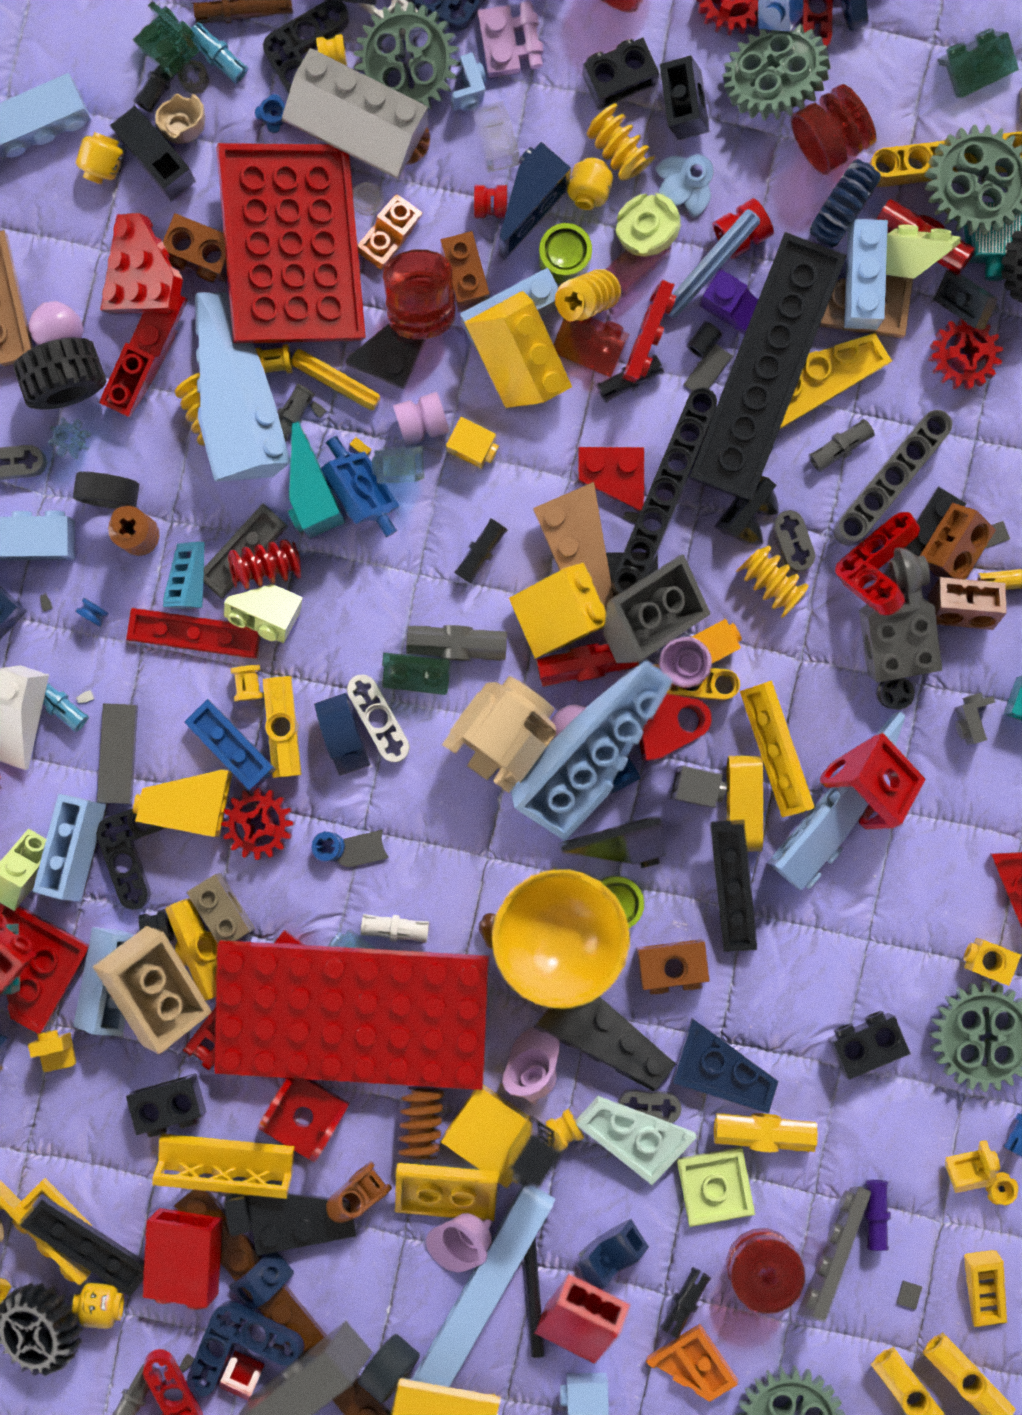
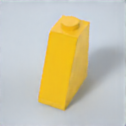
M218 770L142 788L141 794L135 796L133 803V813L137 814L135 821L211 837H220L221 822H223L224 818L223 811L226 809L233 773L227 770Z

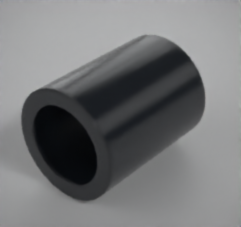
M704 321L686 346L697 357L705 359L722 337V333L713 324Z

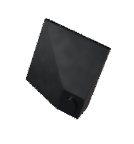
M656 816L558 843L559 849L563 853L630 864L640 863L641 868L659 864V857L666 855L662 822L660 817Z

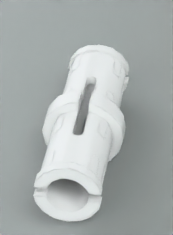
M363 914L361 923V935L390 938V941L393 942L401 939L427 943L429 921L400 919L399 915H393L391 918Z

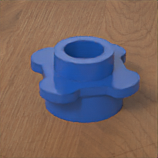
M271 94L255 109V117L267 125V130L270 133L279 132L280 126L285 123L282 121L285 104L280 95ZM273 111H276L277 115L272 116L271 113Z

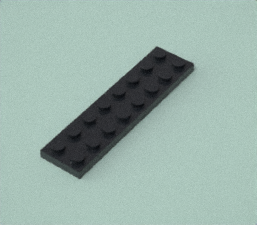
M784 233L689 479L742 500L752 501L847 255L790 233Z

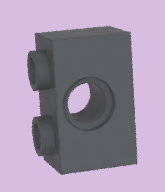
M677 766L670 799L716 808L717 802H723L726 791V782H721L723 774L688 766Z

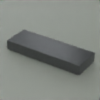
M262 503L204 567L203 582L223 599L234 587L228 563L229 551L234 549L241 556L243 547H248L253 553L254 547L258 544L262 545L266 550L267 544L275 542L288 528V525Z
M103 703L97 802L132 804L138 705Z

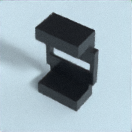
M226 1193L223 1204L230 1236L251 1232L252 1227L247 1195Z

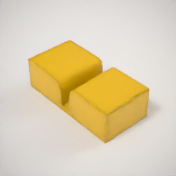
M357 437L350 443V446L359 453L365 451L368 455L372 450Z

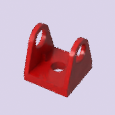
M665 694L654 716L648 719L642 729L643 735L639 740L642 762L659 759L703 736L710 728L712 721L708 706L695 698ZM682 708L691 709L696 713L698 726L695 731L687 732L680 727L678 714Z
M883 732L871 737L837 758L824 770L820 777V783L825 788L853 786L868 802L869 805L858 820L864 829H892L901 826L926 780ZM844 765L835 776L831 777L838 768ZM885 775L890 781V786L885 781ZM874 811L878 813L876 816L869 819V817L872 815Z
M287 1078L266 1110L257 1129L285 1146H294L295 1152L315 1163L350 1103L313 1080ZM300 1107L309 1108L313 1113V1121L307 1125L298 1123L295 1119V1111Z

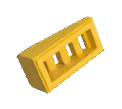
M995 1250L964 1254L973 1326L980 1327L1007 1323L1004 1261ZM993 1279V1282L979 1283V1280ZM995 1293L994 1296L980 1297L981 1294ZM996 1305L997 1308L995 1310L988 1311L980 1310V1307Z

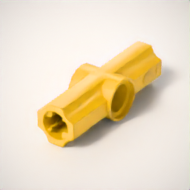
M292 676L262 679L267 719L265 729L269 738L271 764L276 768L272 773V778L302 775L298 742L299 725L296 720ZM286 718L291 725L290 731L285 736H278L275 733L274 725L278 719Z
M189 897L167 906L165 911L177 938L175 952L183 965L188 966L195 985L206 1001L216 997L218 943L212 933L205 930L198 910Z
M716 1113L713 1129L714 1143L748 1146L752 1150L761 1152H779V1149L815 1152L818 1141L817 1123L815 1121L781 1119V1116L766 1113H753L752 1116Z
M944 1332L934 1336L927 1343L923 1354L981 1415H1013L1016 1408ZM976 1375L975 1382L971 1386H962L966 1376Z
M894 1347L885 1349L876 1356L871 1366L907 1415H945ZM920 1392L921 1397L918 1402L914 1404L907 1403V1398L911 1393Z

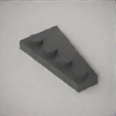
M856 1186L850 1187L849 1191L846 1190L843 1193L838 1207L840 1210L839 1215L829 1230L827 1243L817 1263L797 1315L808 1320L826 1322L871 1191Z

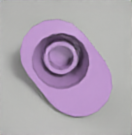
M532 1027L515 1040L502 1080L504 1088L509 1094L523 1097L530 1103L537 1104L540 1098L547 1096L556 1085L557 1074L555 1067L560 1050L558 1038L546 1032L542 1033Z
M470 1213L460 1214L453 1220L433 1228L427 1234V1249L432 1258L449 1271L459 1273L482 1265L487 1260V1251L492 1242V1236L489 1231L492 1222L490 1219L481 1221Z

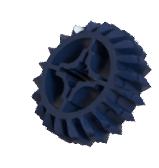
M860 159L852 161L812 222L810 234L823 245L826 244L831 248L837 246L878 185L881 173L875 170L874 166L868 162L865 163Z

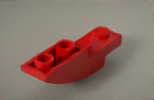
M180 295L177 312L142 313L129 344L125 342L100 398V404L127 417H131L153 382L178 332L175 328L188 301L186 297Z

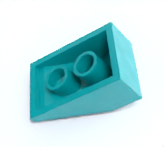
M296 422L292 424L289 500L293 508L287 511L299 533L305 532L309 538H313L346 522L320 469L321 467L300 423Z

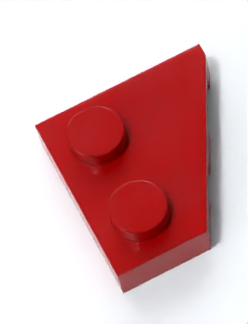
M579 447L578 482L584 485L594 482L595 489L603 492L604 495L614 500L617 499L633 507L634 510L641 512L644 505V447Z

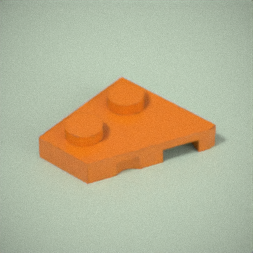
M701 1324L696 1325L682 1334L680 1338L672 1340L651 1353L646 1359L650 1367L653 1369L655 1367L660 1368L673 1376L672 1380L684 1387L692 1388L697 1395L709 1402L738 1385V1378Z

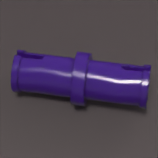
M866 1180L867 1190L871 1191L867 1210L864 1211V1219H867V1249L872 1251H888V1220L891 1219V1212L887 1209L888 1181Z

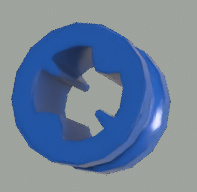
M83 598V606L76 608L75 612L101 627L103 624L101 622L102 617H107L109 613L90 600Z
M324 831L314 837L311 848L317 859L333 862L342 857L345 843L339 834ZM324 840L334 841V844L331 845V847H335L333 853H323L322 849L325 846H322Z

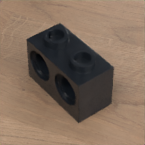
M642 37L635 41L634 39H627L618 44L615 50L606 54L604 52H597L591 55L583 63L582 76L597 110H600L657 85L659 71ZM630 60H636L641 63L642 67L631 69L626 63ZM600 73H607L612 77V80L601 82L596 76Z
M883 1011L872 1013L865 1017V1023L855 1027L852 1023L841 1026L834 1030V1036L828 1038L840 1069L848 1080L911 1054L894 1015L890 1013L884 1014ZM882 1028H888L890 1031L889 1041L883 1045L877 1044L875 1039L877 1032ZM851 1041H858L860 1045L859 1053L854 1057H846V1045Z
M196 1073L137 1089L126 1095L136 1135L146 1133L148 1138L166 1133V1127L178 1123L180 1128L198 1124V1118L207 1112ZM177 1095H186L190 1099V1110H182L177 1106ZM145 1104H153L157 1107L159 1111L158 1119H149L145 1115Z

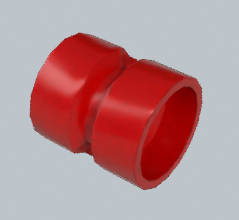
M751 198L738 206L735 215L727 213L712 223L715 236L719 241L747 209L753 211L760 218V224L731 255V259H736L749 251L751 243L759 245L774 235V228L767 212L755 198Z

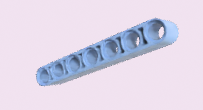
M522 1185L492 1237L491 1245L487 1251L486 1262L476 1266L418 1366L412 1381L450 1387L548 1216L555 1201L554 1197L533 1185H530L529 1188Z

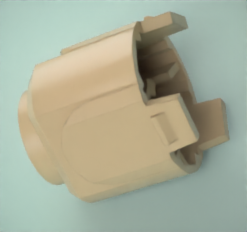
M508 676L502 685L497 682L486 683L453 725L442 745L456 754L462 745L466 744L475 751L467 766L486 780L497 769H500L493 781L509 793L517 782H522L556 735L555 724L549 720L555 709L535 691L511 676Z

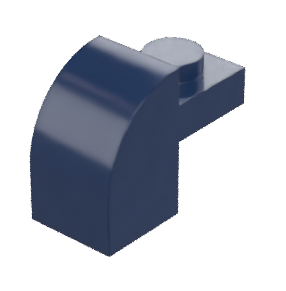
M346 693L314 703L330 758L333 759L339 776L370 766L369 757L360 737L356 718Z
M629 1219L589 1243L579 1253L581 1259L577 1265L584 1280L602 1290L607 1287L617 1272L639 1262L649 1246L632 1219Z

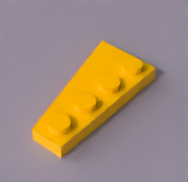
M875 333L835 345L832 348L809 353L780 429L889 365L892 360Z

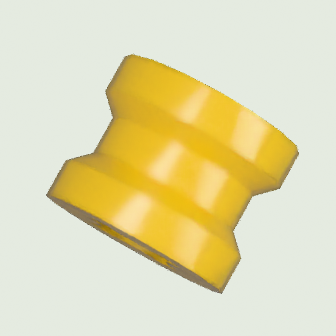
M342 34L335 35L333 39L328 40L324 37L316 38L318 52L347 66Z
M569 1108L563 1111L561 1117L557 1119L550 1118L545 1121L548 1127L559 1133L562 1151L568 1148L570 1142L574 1140L581 1141L585 1138Z

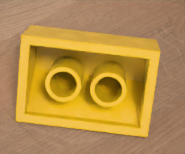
M523 290L464 322L505 408L544 403L572 388L535 303Z
M399 1378L391 1415H497L500 1397Z

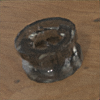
M187 60L179 66L178 79L186 92L199 94L207 88L209 76L200 61ZM191 71L197 74V71H199V81L193 83L190 80L188 83L189 77L187 74Z

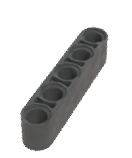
M942 410L930 411L911 430L835 523L833 532L838 542L844 545L855 544L870 531L949 435L952 429V420L946 412ZM932 420L940 425L941 433L939 435L930 433L927 428L928 421ZM907 446L917 447L920 452L919 460L909 458L906 453ZM886 471H894L899 475L900 481L898 485H891L886 481ZM866 496H873L878 500L879 508L877 511H871L865 506L864 499ZM848 520L856 523L858 526L857 536L846 534L843 528L845 521Z

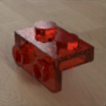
M594 316L582 321L569 322L563 319L554 342V347L559 356L611 378L630 334L625 332L624 327L612 321L604 323L595 319Z

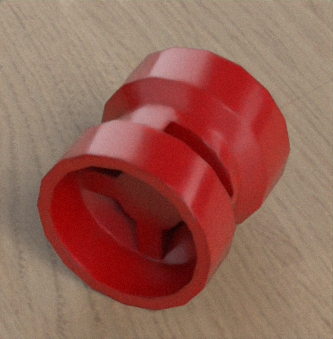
M474 185L475 219H484L487 215H494L497 219H504L507 211V185H497L495 188H487L485 185ZM491 196H494V207H491Z

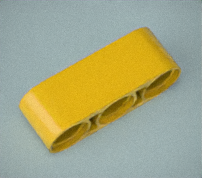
M653 664V666L661 671L659 664ZM711 668L710 674L699 684L696 691H688L685 688L671 684L666 694L724 701L738 693L740 680L737 674L731 670ZM724 676L731 681L732 688L728 694H721L715 688V682L718 677Z
M728 756L726 768L727 821L745 819L748 852H762V757Z

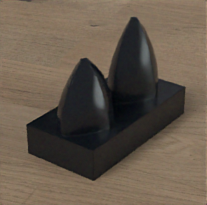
M946 269L933 300L975 329H985L989 318L1000 311L999 305L996 303L998 298L962 274H956Z
M761 476L752 501H745L736 497L714 527L722 534L732 536L741 542L754 545L763 544L762 531L754 515L755 513L762 515L778 514V500L773 491L777 485L768 477Z

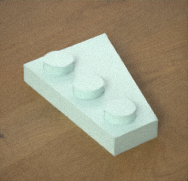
M597 1096L576 1119V1124L579 1128L651 1185L660 1178L697 1138L696 1133L600 1096Z

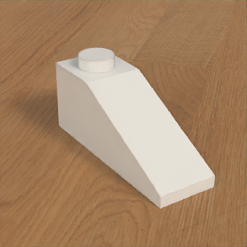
M21 665L0 668V762L23 770L29 769L49 674Z

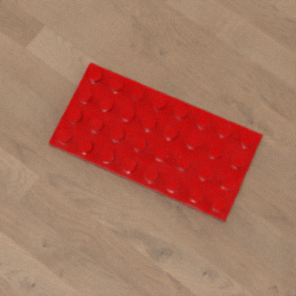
M220 940L217 944L215 1074L483 1090L489 956Z

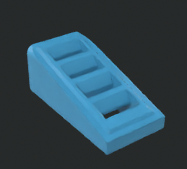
M205 542L177 543L164 593L163 607L173 609L203 607ZM187 552H191L190 558H187Z

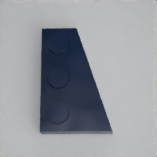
M691 1017L672 1082L769 1113L779 1081Z

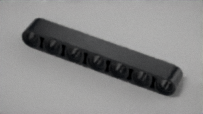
M696 388L688 396L614 574L612 584L614 597L624 592L618 585L620 580L628 578L636 584L649 575L716 410L717 397L708 388ZM704 402L708 405L709 410L699 412L695 410L693 404ZM692 431L696 434L697 439L691 442L686 441L681 437V433ZM673 460H679L685 465V469L674 471L669 467L668 463ZM662 489L668 490L672 493L673 498L669 501H662L656 496V492ZM647 519H655L660 523L661 528L656 531H650L645 528L643 523ZM640 548L645 550L649 557L644 561H637L631 556V552Z

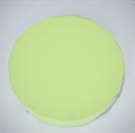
M655 193V195L647 196V194H641L629 200L619 211L616 235L623 248L631 254L644 257L656 255L669 248L677 238L681 228L680 214L673 201L665 195Z

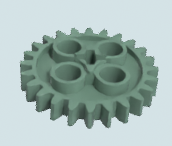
M412 2L408 3L406 11L403 10L401 4L395 3V13H391L386 7H383L384 18L380 19L373 14L371 17L375 24L374 27L371 28L366 25L362 27L368 36L367 38H357V41L364 47L363 50L354 52L355 56L362 59V63L354 67L358 71H364V75L389 87L387 83L389 73L393 70H399L401 73L400 83L395 87L389 88L422 103L430 110L432 109L430 99L434 98L442 102L443 100L439 92L441 89L451 92L452 90L446 82L448 79L457 80L458 78L451 72V67L460 66L459 61L452 59V55L460 52V48L450 46L449 44L456 38V35L454 33H444L448 29L449 24L446 21L437 24L439 14L436 11L427 17L428 8L425 5H422L418 12H416L415 5ZM401 29L406 31V49L414 56V59L409 60V68L414 80V88L412 89L409 88L408 67L401 62V59L406 56L400 35ZM420 30H425L428 35L426 44L422 47H415L413 44L414 35ZM393 36L396 41L394 50L390 53H383V40ZM425 64H431L433 67L432 77L427 81H421L419 78L420 68Z
M799 25L794 31L791 30L790 32L772 30L767 33L765 29H760V36L757 38L752 34H748V44L737 43L740 52L729 53L732 62L724 64L726 73L722 76L727 96L730 98L732 106H738L741 114L748 110L752 119L759 112L764 121L770 113H774L776 120L780 119L781 112L786 111L789 116H793V108L797 106L802 110L806 109L804 101L807 99L815 102L816 96L814 91H824L823 81L829 80L828 70L831 69L827 47L823 45L821 36L815 38L812 29L804 33L803 25Z
M976 124L970 128L968 134L963 128H960L956 133V138L949 134L944 140L945 145L939 144L935 149L937 155H932L928 161L934 167L929 168L925 173V177L932 179L925 186V190L934 191L928 203L938 202L940 206L935 211V214L938 215L945 212L947 217L944 224L946 225L953 219L957 221L956 231L958 232L964 225H968L969 235H972L978 227H980L982 234L986 235L990 231L991 225L996 232H999L1004 227L1003 222L1011 225L1015 221L1014 215L1020 216L1022 214V158L1020 156L1022 145L1016 148L1012 146L1015 139L1014 135L1004 140L1002 138V128L995 135L991 134L990 125H987L982 133H979ZM964 153L974 155L977 159V164L969 163L965 159ZM995 166L1003 167L1007 171V177L998 175L995 171ZM953 167H955L958 172H954ZM978 176H980V177L982 178V179H981V183H982V184H979V183L977 182V181H978ZM951 184H960L964 188L965 193L957 194L952 189ZM982 196H989L990 198H992L995 203V207L992 208L986 206L982 200Z
M985 981L982 982L980 990H978L974 983H969V993L957 987V999L946 995L945 999L949 1006L947 1008L942 1006L936 1007L942 1014L941 1019L931 1018V1022L939 1027L938 1030L929 1032L930 1036L938 1039V1042L930 1046L933 1051L942 1053L935 1061L938 1064L948 1063L943 1072L948 1076L956 1072L954 1081L961 1084L966 1079V1087L971 1090L975 1088L977 1082L979 1083L980 1090L983 1092H987L989 1083L992 1084L994 1089L1000 1091L1002 1080L1013 1086L1012 1075L1016 1074L1022 1077V998L1013 1001L1016 992L1009 989L1003 994V985L997 983L992 991L990 984ZM987 1007L988 1012L986 1013V1017L984 1019L983 1008ZM967 1011H973L975 1021L970 1027L965 1028L962 1025V1016ZM1006 1012L1008 1023L1005 1027L998 1029L995 1019L999 1013ZM985 1031L991 1033L990 1038H986L984 1042L979 1040V1035L985 1034ZM972 1044L975 1051L973 1057L963 1061L961 1050L966 1045ZM1005 1045L1008 1051L1007 1057L1001 1062H996L994 1056L996 1049ZM984 1051H985V1057L987 1058V1064H986L985 1066H982V1061H983V1058H984Z
M794 1365L790 1375H786L783 1367L779 1366L778 1376L776 1377L769 1370H766L767 1381L764 1383L755 1377L754 1381L757 1389L754 1391L750 1388H745L749 1401L739 1400V1406L745 1412L736 1414L805 1415L809 1408L818 1407L820 1409L819 1415H845L843 1410L837 1409L841 1406L842 1402L838 1396L832 1397L835 1391L831 1384L823 1387L824 1379L821 1375L812 1381L810 1369H806L803 1375L799 1376L798 1369ZM786 1395L789 1397L786 1405L782 1407L773 1405V1401L777 1396ZM799 1395H802L803 1398L799 1401L796 1408V1399Z

